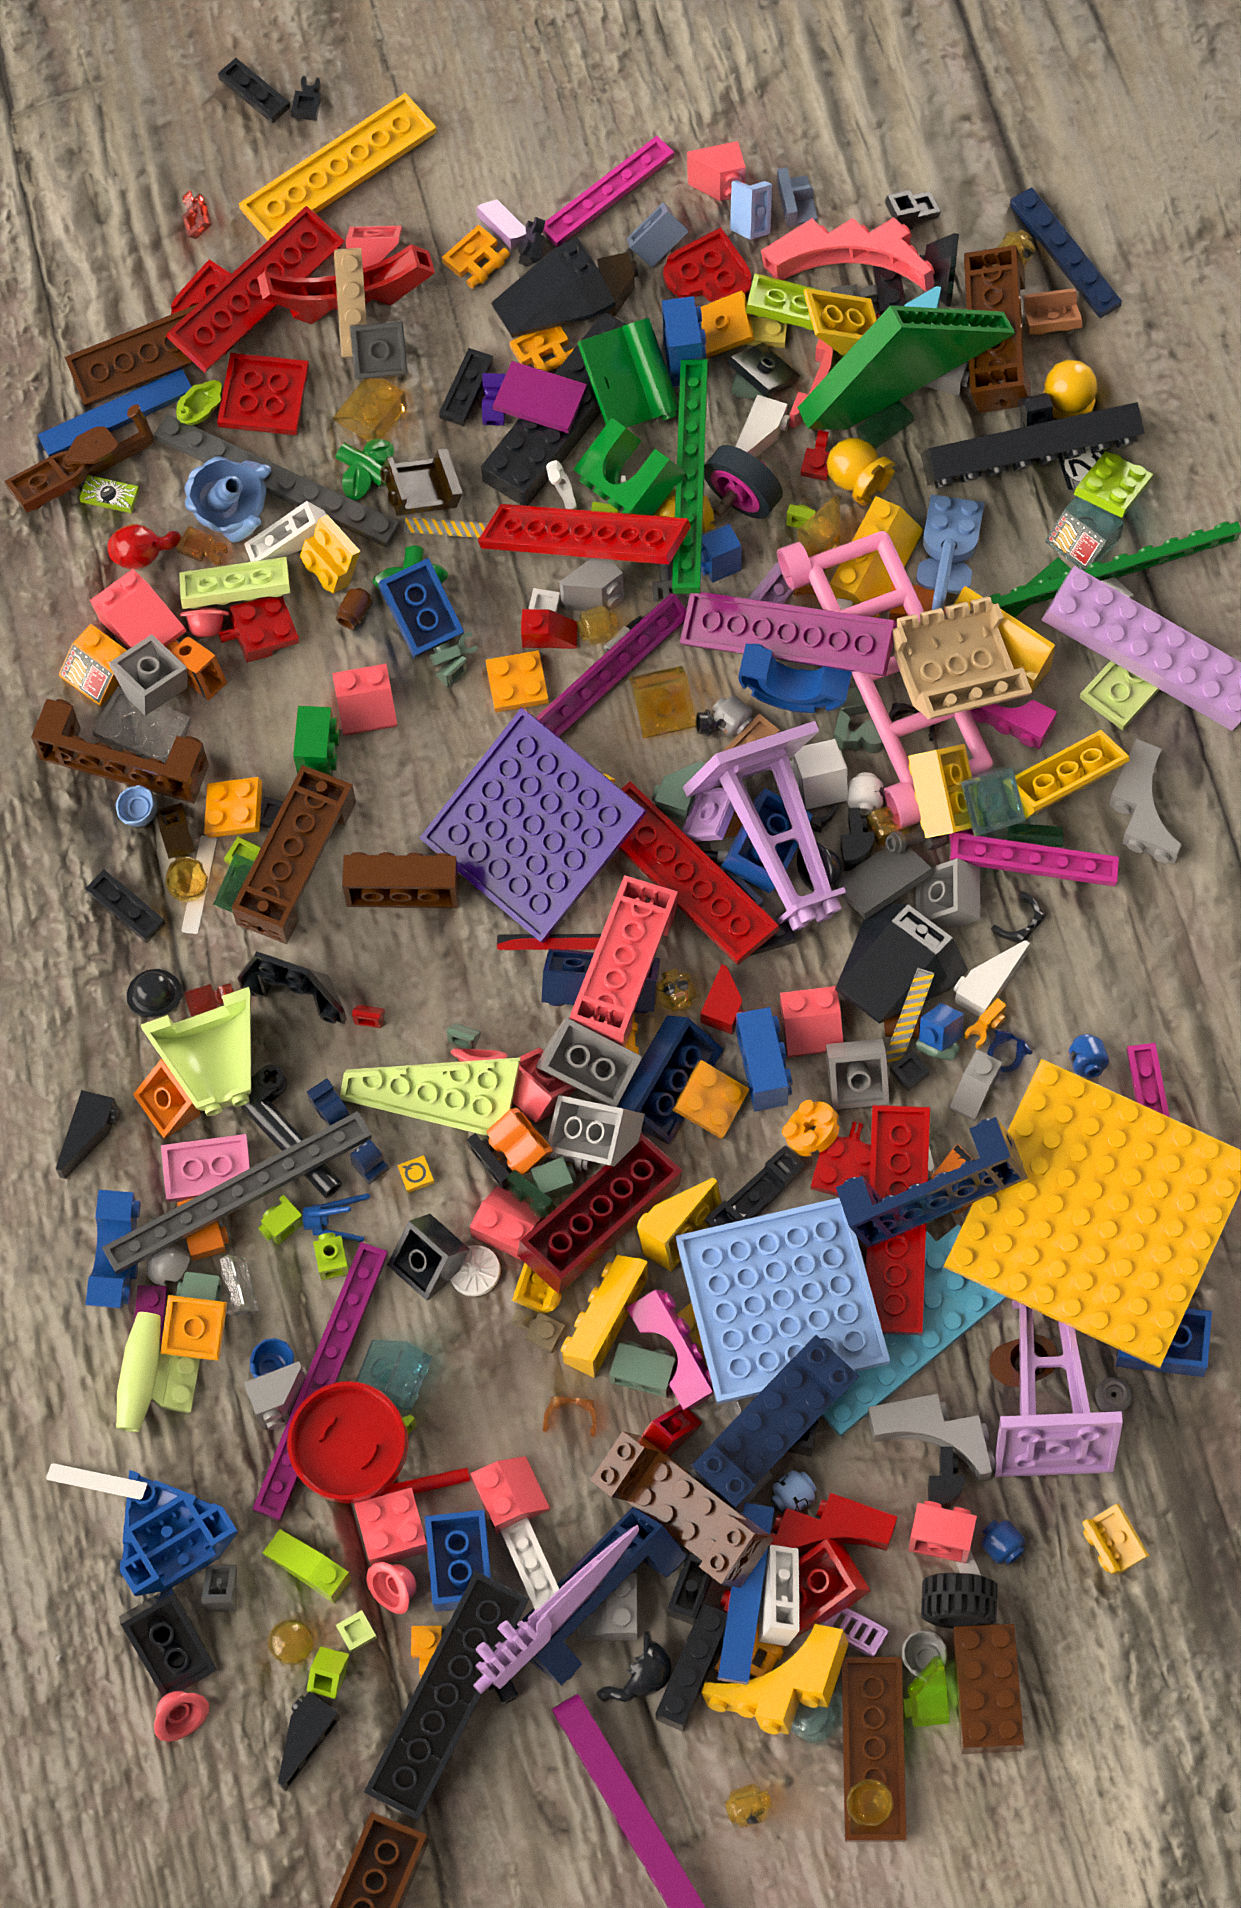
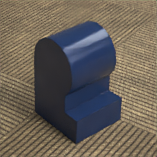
M328 1078L307 1091L309 1102L328 1127L350 1115Z
M369 1139L350 1153L351 1164L369 1185L389 1170V1166L383 1160L382 1153Z

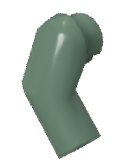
M919 1039L916 1043V1050L931 1057L947 1061L957 1058L956 1054L960 1051L957 1043H953L943 1051L937 1050L919 1041Z

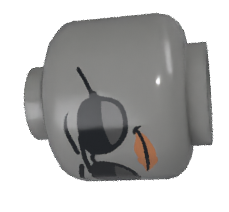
M731 696L727 699L722 697L712 708L715 711L713 720L717 724L716 726L731 737L739 735L753 720L751 718L752 709L737 696Z

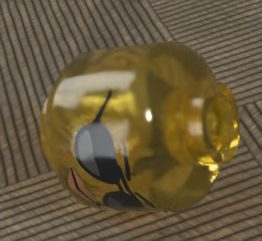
M1023 230L1007 232L997 246L999 248L1016 245L1024 267L1035 252V247L1031 242L1033 238Z
M677 968L662 973L663 979L657 982L656 989L662 1006L666 1009H671L672 1012L692 1006V1000L696 998L697 992L690 974L687 972L679 973Z
M755 1783L730 1791L729 1800L725 1801L726 1811L731 1823H737L741 1828L766 1821L768 1809L772 1808V1801L768 1791H762Z

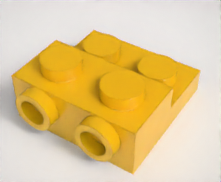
M325 515L318 519L314 535L305 539L300 558L305 568L318 577L322 587L334 594L350 585L361 551L328 515Z

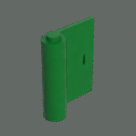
M649 317L577 342L606 425L611 418L625 428L659 416H661L662 421L677 416L676 410L679 409V402Z

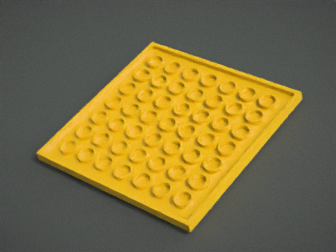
M1041 1059L1007 1130L1014 1139L1028 1179L973 1202L947 1257L944 1268L1160 1368L1241 1191V1150Z

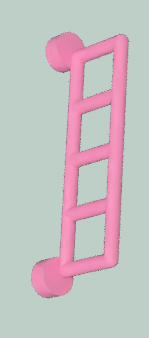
M880 531L808 557L806 550L800 542L777 549L778 563L788 587L791 590H795L811 584L823 610L872 617L903 605L907 615L916 614L920 622V613L924 612L888 533ZM878 550L896 590L841 610L823 570ZM894 656L890 657L886 676L900 671ZM852 672V676L900 780L899 783L884 788V797L888 811L898 829L901 830L917 824L921 820L919 806L915 799L913 777L909 771V759L899 737L955 717L973 759L968 760L972 777L992 768L993 760L970 710L930 720L919 712L892 722L873 682L885 676Z

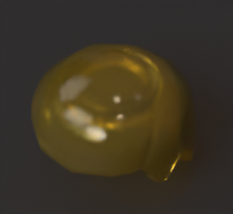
M181 857L170 863L165 882L167 890L174 899L185 903L196 901L205 894L208 885V876L199 860L191 857Z
M285 1619L274 1625L268 1635V1649L277 1661L283 1664L296 1665L306 1660L312 1652L314 1636L307 1625L300 1620Z
M865 1779L856 1783L850 1788L846 1799L847 1811L851 1818L857 1824L865 1826L881 1824L890 1816L894 1806L891 1791L883 1782L874 1779Z

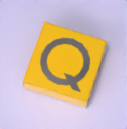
M424 1155L397 1165L407 1193L434 1184V1179Z

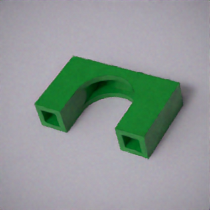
M611 418L573 470L581 475L578 481L592 490L595 486L594 493L605 501L610 497L607 502L618 511L624 508L621 513L653 516L685 474V471L654 449L631 479L618 484L622 467L642 440Z

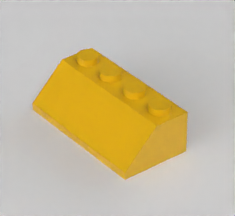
M875 496L852 542L884 531L889 534L905 568L924 529L900 506ZM876 550L840 563L830 582V587L836 600L838 598L851 600L853 602L852 606L891 592V584L893 582L879 551ZM880 614L874 615L872 617L879 618Z
M964 586L954 605L967 602L971 610L970 601L983 597L967 586ZM1001 609L1004 619L998 626L1009 658L1014 670L1024 669L1033 692L1051 670L1055 644Z
M1099 730L1006 780L1012 804L1027 819L1122 768L1130 761V758L1102 730Z
M617 1255L613 1263L609 1261L606 1264L601 1276L604 1278L600 1287L595 1286L588 1298V1302L591 1304L586 1312H580L574 1325L577 1329L573 1337L568 1336L562 1345L563 1363L595 1378L630 1314L627 1307L637 1301L648 1280V1262L643 1259Z

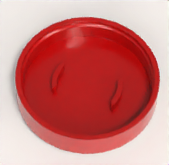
M337 1382L313 1392L298 1407L289 1426L287 1449L295 1473L310 1490L330 1501L357 1503L379 1495L398 1477L407 1457L408 1433L401 1413L381 1391L359 1382Z

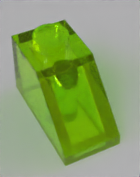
M941 1655L932 1658L908 1687L909 1699H903L905 1717H911L913 1727L950 1723L945 1668Z

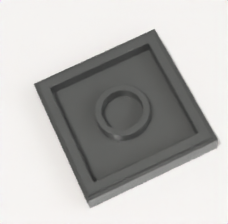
M403 321L350 326L355 380L408 375Z

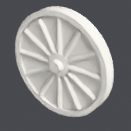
M480 1245L467 1246L470 1250L459 1272L450 1281L460 1293L475 1297L488 1293L496 1286L500 1278L501 1267L497 1256L490 1249Z

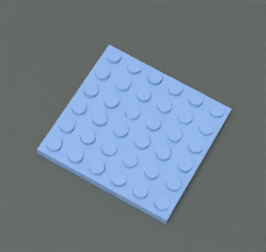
M839 1198L675 1236L717 1405L758 1395L815 1335L823 1340L855 1372L890 1364L857 1236L849 1228Z

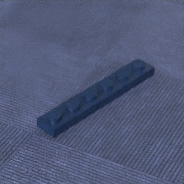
M1033 187L1010 199V206L1099 319L1121 307L1122 300Z

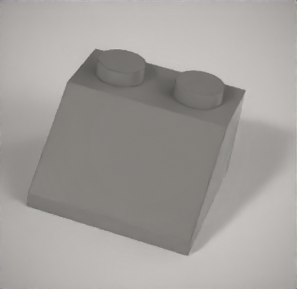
M591 558L559 581L561 606L565 610L603 613L609 608L617 607L624 598L623 572L610 559Z
M152 634L109 662V666L127 699L145 716L188 688L187 667Z
M956 858L931 867L933 875L916 886V910L935 925L941 927H960L980 920L979 867Z
M882 1038L826 1044L827 1070L832 1108L834 1110L890 1104L887 1058Z
M300 1361L244 1382L262 1430L266 1428L268 1430L277 1429L285 1424L284 1421L289 1420L305 1380Z
M630 1573L620 1583L619 1587L600 1603L597 1610L578 1626V1641L638 1640L637 1573Z

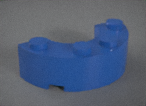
M746 643L738 679L743 689L747 687L751 689V696L761 702L788 711L816 713V708L826 707V711H831L845 703L852 672L829 667L810 671L792 669L776 661L772 655V650L766 649L761 644Z
M98 1190L95 1215L97 1222V1247L93 1270L88 1277L86 1306L123 1308L125 1304L129 1305L131 1279H137L138 1264L116 1275L102 1247L137 1229V1218L140 1216L141 1202L135 1199L133 1192Z

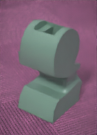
M840 710L833 739L836 740L838 747L842 751L847 749L858 751L862 746L869 753H877L884 748L873 720H866L856 731H851L850 717L847 713Z

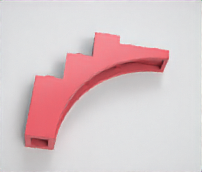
M894 217L869 232L865 225H860L854 218L829 233L823 225L819 226L813 219H810L761 250L764 268L774 278L785 280L792 275L819 266L859 263L884 267L901 274L916 283L925 292L934 287L933 274L935 272L932 265L927 260L924 261L911 245L910 238L912 235L909 228L905 224L901 225Z

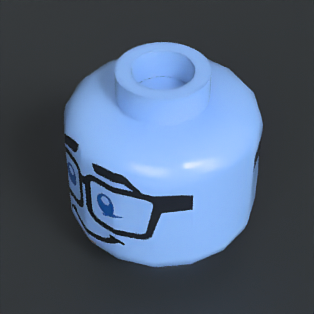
M792 1470L773 1484L772 1488L775 1495L771 1499L780 1512H783L786 1508L800 1512L815 1500L814 1492L817 1489L804 1471L799 1473Z

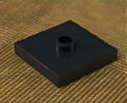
M764 343L731 356L728 362L730 367L765 397L797 383L800 377L793 368Z

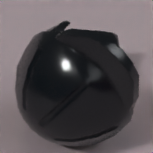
M650 1631L644 1632V1653L641 1656L635 1657L637 1662L632 1661V1664L629 1665L631 1670L626 1669L627 1673L632 1674L624 1688L602 1687L596 1694L601 1701L606 1702L609 1699H616L628 1702L637 1696L655 1694L666 1686L671 1676V1660L665 1649L652 1640Z

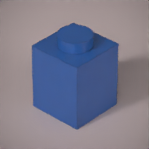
M940 1003L921 1017L919 1041L937 1050H945L962 1038L964 1013Z

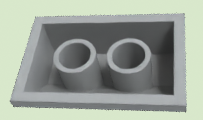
M565 1018L549 1040L536 1068L610 1106L617 1107L642 1056Z
M558 1095L547 1142L553 1150L552 1153L615 1166L638 1143L645 1114Z

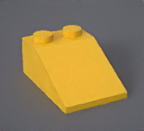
M809 288L803 291L815 336L842 356H845L877 320L870 298Z
M714 1178L706 1180L655 1205L649 1213L641 1216L638 1221L637 1230L643 1254L672 1272L681 1261L675 1236L709 1227L704 1219L722 1203L718 1181Z

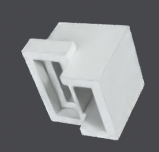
M832 739L803 746L793 756V761H790L797 785L800 787V794L805 809L847 801L848 770L836 740Z

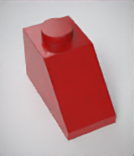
M522 609V648L577 649V621L549 609Z
M721 964L700 1013L701 1024L732 1035L736 1027V1014L745 1011L742 1010L743 1000L727 966Z
M679 1404L654 1419L641 1436L666 1455L671 1456L702 1425V1422L689 1409L683 1410Z

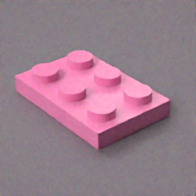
M246 1134L161 1145L167 1203L197 1197L250 1169Z

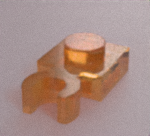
M191 526L187 527L176 547L178 553L202 562L205 556L209 557L210 561L215 565H221L222 563L221 558L215 556L216 552L228 553L227 546L224 543H212L214 541L212 535Z

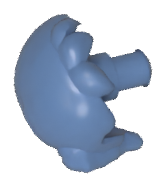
M226 457L211 458L203 466L196 467L189 474L185 484L187 496L185 506L205 527L222 533L231 542H240L250 536L261 524L259 516L263 511L266 496L264 479L271 474V468L266 464L249 460L238 463Z

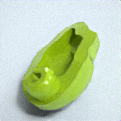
M211 380L192 386L178 401L176 408L177 419L188 426L199 424L208 419L212 411L221 404L222 384L217 380Z

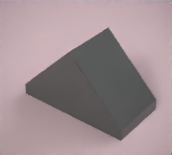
M237 1565L207 1566L201 1597L202 1604L207 1612L237 1611Z

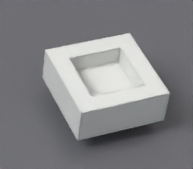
M533 588L529 609H549L557 613L560 592Z

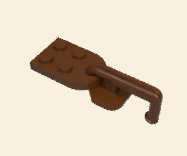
M138 404L132 405L127 411V416L133 419L139 431L133 436L118 443L106 427H94L77 436L68 451L54 454L5 480L4 482L8 490L24 511L28 513L39 509L43 504L63 496L67 491L78 486L88 475L95 476L149 447L153 443L154 437Z

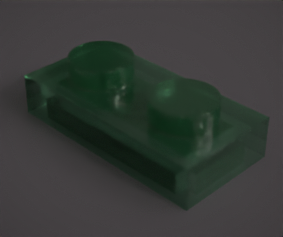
M898 400L856 428V433L862 440L871 443L877 449L914 421V415Z
M1007 823L1006 837L1009 841L1049 847H1063V826Z
M234 854L213 903L214 906L233 913L232 906L254 861Z
M516 1170L506 1177L512 1187L509 1190L510 1193L519 1202L522 1203L525 1200L530 1204V1210L537 1217H547L556 1209L553 1200Z

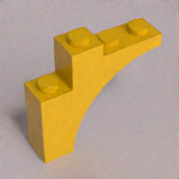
M814 1624L808 1639L788 1661L763 1676L749 1680L748 1685L705 1682L701 1693L707 1706L717 1712H725L727 1710L737 1712L746 1718H753L755 1716L760 1729L766 1733L773 1735L778 1733L789 1734L799 1702L811 1708L818 1706L828 1708L849 1644L844 1630Z

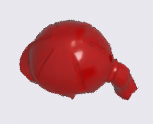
M129 524L120 528L108 540L107 548L111 560L117 565L131 570H139L156 560L160 551L170 550L173 547L181 548L184 539L178 531H169L165 536L160 537L150 528L138 524Z

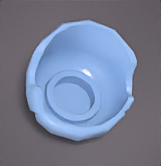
M144 786L129 787L119 794L116 802L117 815L122 822L129 826H146L154 819L158 811L156 797Z

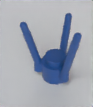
M367 1193L325 1204L312 1205V1207H304V1229L312 1230L313 1236L335 1233L336 1236H341L342 1239L363 1242L364 1237L323 1229V1226H328L329 1215L351 1211L350 1206H340L369 1199L370 1194Z

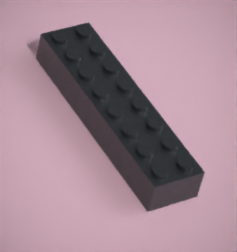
M603 312L581 340L627 324L609 313ZM578 345L555 372L556 375L587 384V391L569 433L519 418L481 466L482 481L520 505L528 506L549 480L546 469L547 464L555 460L561 464L602 413Z
M1138 402L936 446L928 448L920 455L927 486L935 484L937 489L950 486L952 483H955V479L961 478V482L964 483L977 480L978 477L982 476V473H987L988 477L1003 474V472L1008 471L1007 468L1013 467V471H1019L1029 468L1036 461H1039V465H1046L1059 460L1060 456L1063 455L1065 460L1080 457L1086 453V450H1091V454L1107 451V449L1112 448V444H1116L1117 448L1130 446L1138 442V437L1145 434L1139 405Z
M478 1571L474 1572L364 1793L416 1820L420 1819L482 1695L473 1686L483 1676L476 1665L479 1662L483 1663L485 1661L476 1651V1648L485 1642L494 1652L497 1649L495 1645L498 1642L504 1643L507 1639L498 1630L499 1625L504 1621H508L515 1629L530 1599L529 1597Z

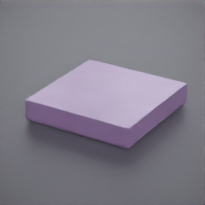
M713 788L696 794L682 832L693 842L723 840L735 810L724 788Z

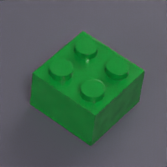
M298 706L293 752L297 774L302 765L332 776V770L337 771L338 755L335 754V745L339 746L340 729H337L338 719L333 717L331 707Z

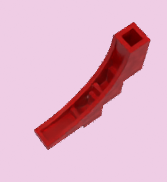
M411 244L397 254L363 268L365 305L372 299L392 305L435 274L429 251ZM263 272L257 277L263 300L290 309L294 319L313 324L330 310H338L336 275L318 278H294Z
M830 1492L828 1500L822 1499L816 1516L820 1517V1520L786 1508L784 1516L778 1514L773 1527V1532H776L777 1535L770 1533V1536L774 1538L770 1545L799 1549V1553L813 1549L825 1539L840 1541L842 1544L865 1545L887 1551L898 1517ZM725 1589L720 1602V1606L724 1607L723 1612L728 1613L731 1590Z

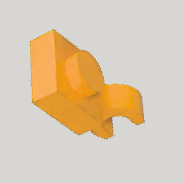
M997 998L979 1017V1020L966 1030L964 1038L967 1040L973 1034L978 1035L980 1039L976 1042L975 1047L977 1049L982 1048L986 1042V1034L992 1028L994 1030L998 1029L1006 1019L1004 1016L1006 1004Z
M412 1626L411 1657L420 1658V1679L442 1637V1626Z

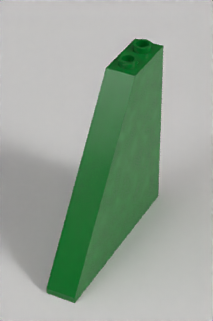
M889 306L797 408L808 429L847 430L1010 338L1015 332L1002 311Z

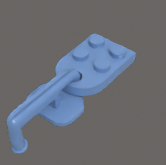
M931 494L923 536L924 549L931 557L919 563L916 581L922 588L935 590L932 610L942 608L944 612L947 592L960 594L964 586L970 588L972 570L963 561L972 557L977 549L984 502Z

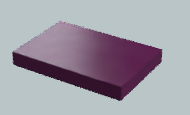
M511 361L493 403V410L569 433L587 391V384Z

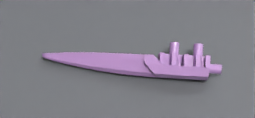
M638 1525L623 1534L577 1572L539 1609H536L528 1617V1623L520 1621L517 1624L519 1628L515 1630L508 1621L502 1622L498 1630L507 1640L504 1643L498 1642L495 1645L497 1649L494 1652L485 1642L478 1645L476 1651L485 1660L483 1663L479 1662L476 1665L483 1674L473 1685L479 1693L482 1694L492 1683L501 1689L550 1641V1638L577 1611L617 1563L638 1534Z

